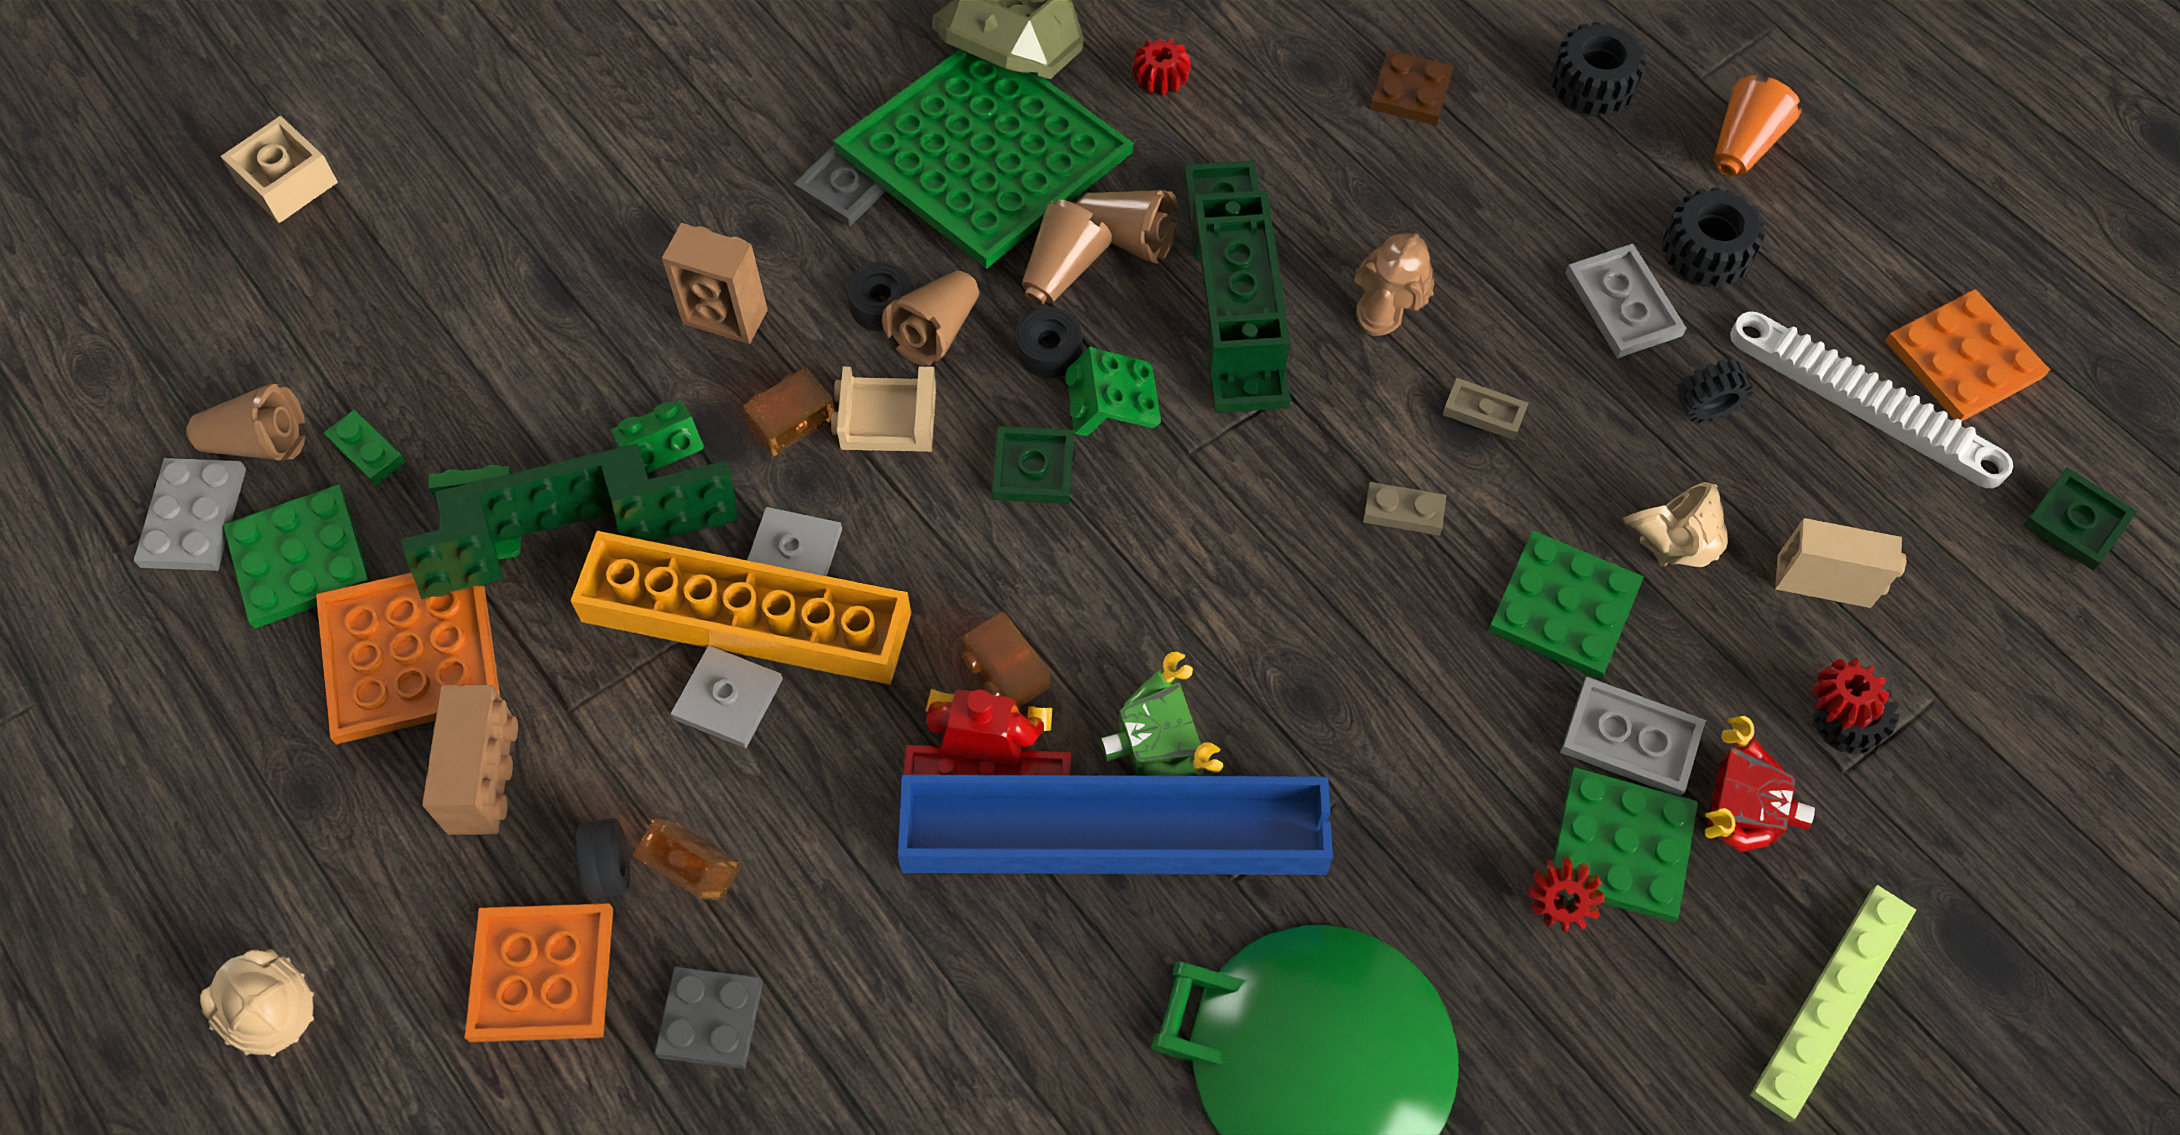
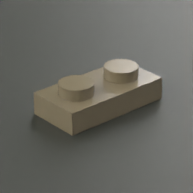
M1456 378L1442 415L1515 441L1529 403Z
M1370 482L1363 522L1440 536L1443 528L1447 495Z

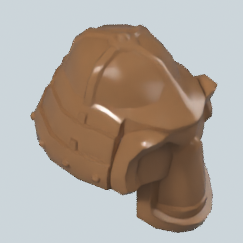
M1400 233L1389 237L1382 246L1378 247L1362 261L1360 267L1356 269L1354 283L1366 291L1356 307L1358 325L1365 333L1372 336H1383L1393 332L1401 325L1404 308L1418 311L1425 304H1428L1430 296H1433V286L1435 283L1429 251L1418 233Z

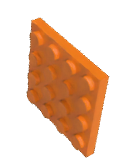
M407 573L316 594L330 738L335 744L436 721L441 685H493L500 696L485 586H474L450 592L444 596L422 599L412 573Z

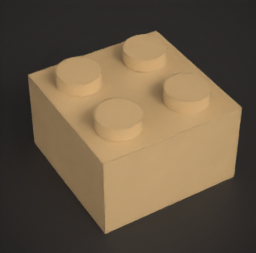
M281 116L221 155L236 183L278 223L338 183L323 154Z

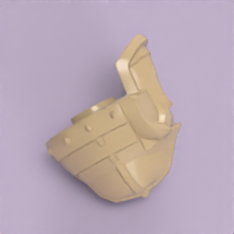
M1700 483L1671 500L1666 506L1650 508L1623 517L1626 525L1635 528L1642 535L1640 543L1654 553L1660 566L1681 564L1704 567L1712 561L1718 560L1719 556L1727 548V528L1724 523L1723 506L1716 484Z
M273 949L266 952L251 950L246 952L244 956L231 958L217 971L211 986L203 990L200 995L202 1013L209 1020L210 1030H215L225 1040L226 1045L231 1044L244 1051L245 1055L274 1056L292 1043L298 1042V1038L303 1034L309 1023L314 1020L312 1016V997L314 993L310 991L304 979V974L299 973L290 963V958L280 957Z

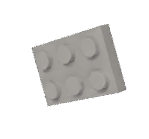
M1634 244L1568 265L1565 274L1617 358L1683 336L1686 326Z
M164 458L134 562L140 568L218 571L227 541L223 524L232 522L246 472L242 462Z
M1586 677L1582 684L1560 753L1681 797L1685 793L1706 720Z

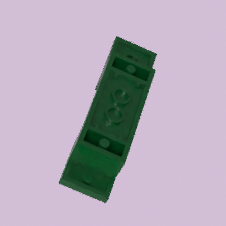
M1255 160L1185 164L1184 178L1195 260L1201 259L1209 321L1206 352L1214 413L1287 409L1291 401L1286 373L1290 338L1267 190L1259 191Z
M638 444L435 491L443 529L403 538L401 542L422 599L502 580L503 575L495 542L516 539L523 535L543 530H553L560 526L584 520H594L600 516L613 514L618 535L654 542L674 536H684L690 532L710 527H720L727 523L738 521L732 474L727 460L648 479Z

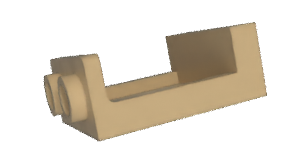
M843 366L842 380H835L834 397L835 402L839 403V412H832L831 417L832 435H838L841 450L932 452L936 399L934 367H919L918 379L856 378L852 376L851 367Z

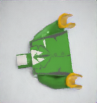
M1179 652L1169 653L1163 661L1164 669H1159L1124 703V707L1119 711V727L1121 732L1100 738L1103 754L1107 762L1129 756L1134 773L1137 776H1199L1203 773L1204 769L1212 773H1218L1222 770V762L1217 759L1209 761L1210 756L1220 752L1221 749L1209 742L1200 743L1180 683L1174 684L1173 679H1187L1192 675V667L1188 665L1182 666L1178 671L1176 670V665L1185 657L1184 654Z

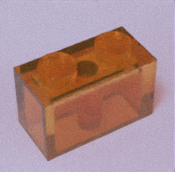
M807 367L797 373L787 375L779 384L764 393L754 395L748 403L743 405L748 426L773 457L830 422L832 412H835L832 397Z
M1004 610L963 635L965 652L962 653L963 660L973 674L980 672L987 682L984 684L985 689L991 695L1010 697L1015 700L1019 708L1050 688V671Z
M657 818L652 820L633 854V857L697 898L704 900L722 901L743 865L737 859L678 822Z

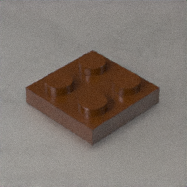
M1387 50L1372 97L1370 110L1437 126L1454 65Z

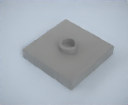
M766 507L747 561L827 576L842 532V525L836 521Z
M708 645L673 708L671 716L675 721L740 747L747 748L783 680L782 675L779 672Z

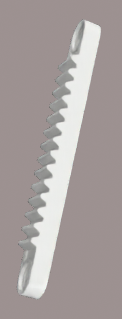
M1757 312L1742 314L1734 324L1730 333L1731 340L1741 351L1969 481L1984 488H1995L2000 486L2011 474L2013 462L2009 454L1976 435L1974 427L1964 428L1961 425V420H1949L1947 412H1935L1933 404H1921L1920 398L1917 395L1908 397L1906 389L1902 387L1898 389L1892 388V381H1880L1878 373H1866L1865 367L1862 364L1853 366L1851 358H1839L1837 350H1825L1824 343L1821 341L1815 344L1812 343L1811 336L1808 334L1798 335L1796 327L1788 329ZM1746 326L1754 327L1760 332L1761 337H1748L1742 328ZM1988 460L1993 462L1998 467L1999 473L1991 474L1986 472L1981 466V461Z

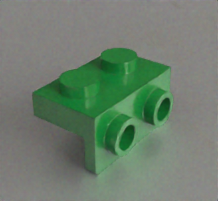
M681 400L662 403L653 412L641 417H629L621 421L617 427L610 429L618 448L638 444L646 474L701 451L704 448L694 421Z

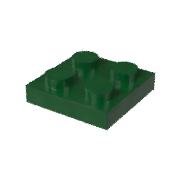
M998 426L992 499L1070 504L1074 430Z
M2067 467L2042 498L2023 526L2089 569L2094 570L2105 558L2137 511Z

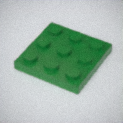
M340 484L223 524L247 618L254 629L317 607L316 594L371 582L347 498Z
M1532 530L1488 632L1601 680L1644 576Z
M1574 767L1569 777L1553 862H1555L1557 868L1563 867L1564 858L1570 857L1572 869H1575L1582 862L1589 865L1588 875H1598L1600 877L1601 885L1597 889L1604 893V904L1675 923L1680 913L1698 801Z

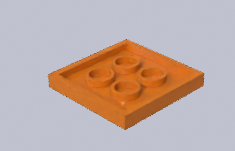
M1976 289L1891 332L1885 340L1889 347L1952 418L1959 419L1961 422L2039 381L2050 371L2047 365Z
M610 904L479 908L465 1039L469 1042L603 1038L613 919L612 906Z

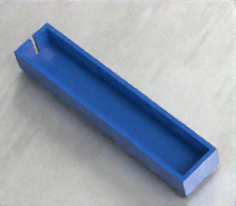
M902 775L898 859L902 873L1327 875L1333 860L1331 821H1328L1330 816L1328 777Z

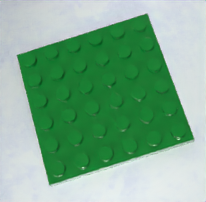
M962 49L955 52L833 140L835 152L986 269L1041 226L1046 208L1051 201L1054 204L1058 199L1069 202L1073 201L1131 155L1134 147L1132 141L1048 80L1037 76L1035 72H1018L1006 69Z

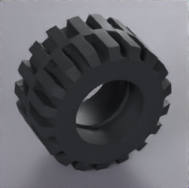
M1592 22L1590 26L1584 23L1579 25L1578 29H1571L1567 37L1563 38L1551 73V86L1556 88L1554 93L1557 98L1564 99V105L1567 107L1573 106L1576 108L1575 111L1581 114L1583 111L1588 112L1589 116H1597L1598 113L1608 116L1612 114L1613 110L1620 112L1624 110L1625 105L1629 106L1645 71L1647 56L1644 55L1646 51L1644 46L1638 44L1639 39L1635 35H1629L1627 29L1623 27L1620 29L1614 27L1615 24L1608 22L1607 25H1602L1600 22Z
M1703 188L1696 190L1695 195L1689 193L1684 197L1683 201L1678 203L1665 231L1662 251L1666 252V262L1674 264L1672 270L1677 275L1682 273L1686 276L1685 280L1691 283L1693 280L1698 281L1700 286L1707 287L1709 283H1713L1715 287H1723L1725 282L1728 284L1737 282L1738 278H1742L1752 265L1766 234V229L1763 228L1765 224L1764 218L1757 216L1759 209L1755 205L1750 206L1748 204L1749 199L1743 195L1738 197L1734 195V191L1728 189L1726 192H1722L1720 188H1711L1707 192ZM1705 234L1713 235L1722 241L1712 239Z

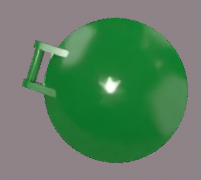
M1304 925L1280 930L1256 940L1231 958L1219 972L1184 962L1175 963L1172 972V978L1175 979L1160 1033H1155L1151 1048L1159 1053L1192 1062L1193 1074L1195 1075L1196 1085L1202 1100L1201 1104L1218 1135H1439L1451 1111L1458 1081V1051L1453 1026L1441 998L1427 977L1407 957L1387 943L1371 935L1344 927ZM1191 986H1196L1204 989L1191 1039L1187 1041L1177 1038Z

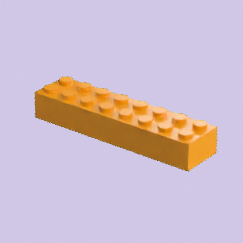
M597 531L571 598V603L583 623L706 648L710 645L726 652L889 685L892 683L911 617L908 592Z

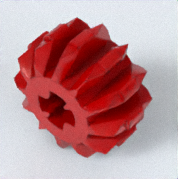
M1159 36L1155 43L1145 40L1143 47L1136 49L1134 62L1132 63V73L1134 78L1137 79L1139 88L1147 87L1149 95L1155 91H1160L1164 97L1167 90L1177 93L1180 85H1186L1191 60L1189 55L1186 54L1184 45H1176L1173 38L1168 42L1162 41Z
M1858 657L1851 659L1848 663L1840 658L1819 672L1816 679L1817 682L1812 687L1811 694L1819 698L1815 703V709L1828 712L1826 723L1839 719L1843 730L1850 728L1853 724L1861 729L1867 727L1871 721L1877 720L1884 713L1885 707L1883 705L1888 701L1890 693L1881 689L1885 685L1886 678L1874 677L1872 674L1874 672V665L1867 666L1864 669L1861 667Z
M1570 857L1564 858L1563 867L1557 868L1555 862L1548 860L1546 862L1548 874L1542 871H1535L1533 880L1537 885L1528 888L1529 897L1536 900L1532 904L1533 913L1535 915L1545 914L1543 921L1547 928L1554 925L1558 920L1560 921L1561 931L1564 933L1568 932L1570 922H1575L1578 928L1584 930L1586 928L1584 916L1597 919L1600 914L1596 905L1604 902V893L1597 889L1601 885L1600 877L1598 875H1588L1589 865L1585 862L1572 869ZM1565 889L1569 895L1573 894L1574 897L1567 900L1564 895H1559V891Z

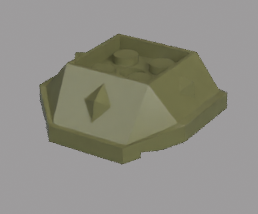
M953 0L933 15L932 29L938 32L945 43L1003 68L1018 72H1035L1037 76L1048 79L1056 75L1082 51L1084 42L1071 0Z

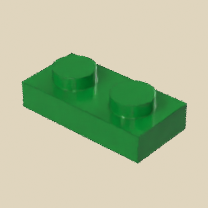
M355 410L351 411L323 433L328 441L374 486L405 463L402 455Z

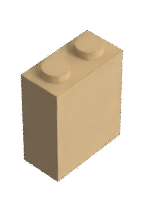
M1803 518L1778 554L1775 589L1871 608L1881 595L1887 594L1890 584L1895 578L1901 577L1904 573L1906 554L1901 553L1902 537Z

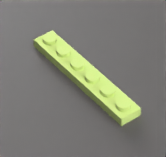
M1878 885L1870 891L1750 1094L1751 1097L1789 1123L1796 1119L1916 909Z

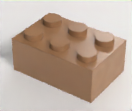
M681 223L662 256V261L682 324L750 344L768 311L752 244L739 237L730 238L714 233L702 226L694 227Z
M441 685L422 806L447 835L498 834L500 820H504L507 815V798L504 795L505 781L510 780L512 777L513 762L509 752L511 741H516L518 722L517 718L507 708L505 700L501 699L493 685Z

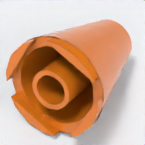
M1748 75L1742 77L1735 84L1713 158L1717 170L1721 174L1728 177L1744 175L1797 121L1801 114V109L1798 110L1797 107L1800 100L1788 86L1778 80L1768 78L1765 83L1755 80L1758 75Z

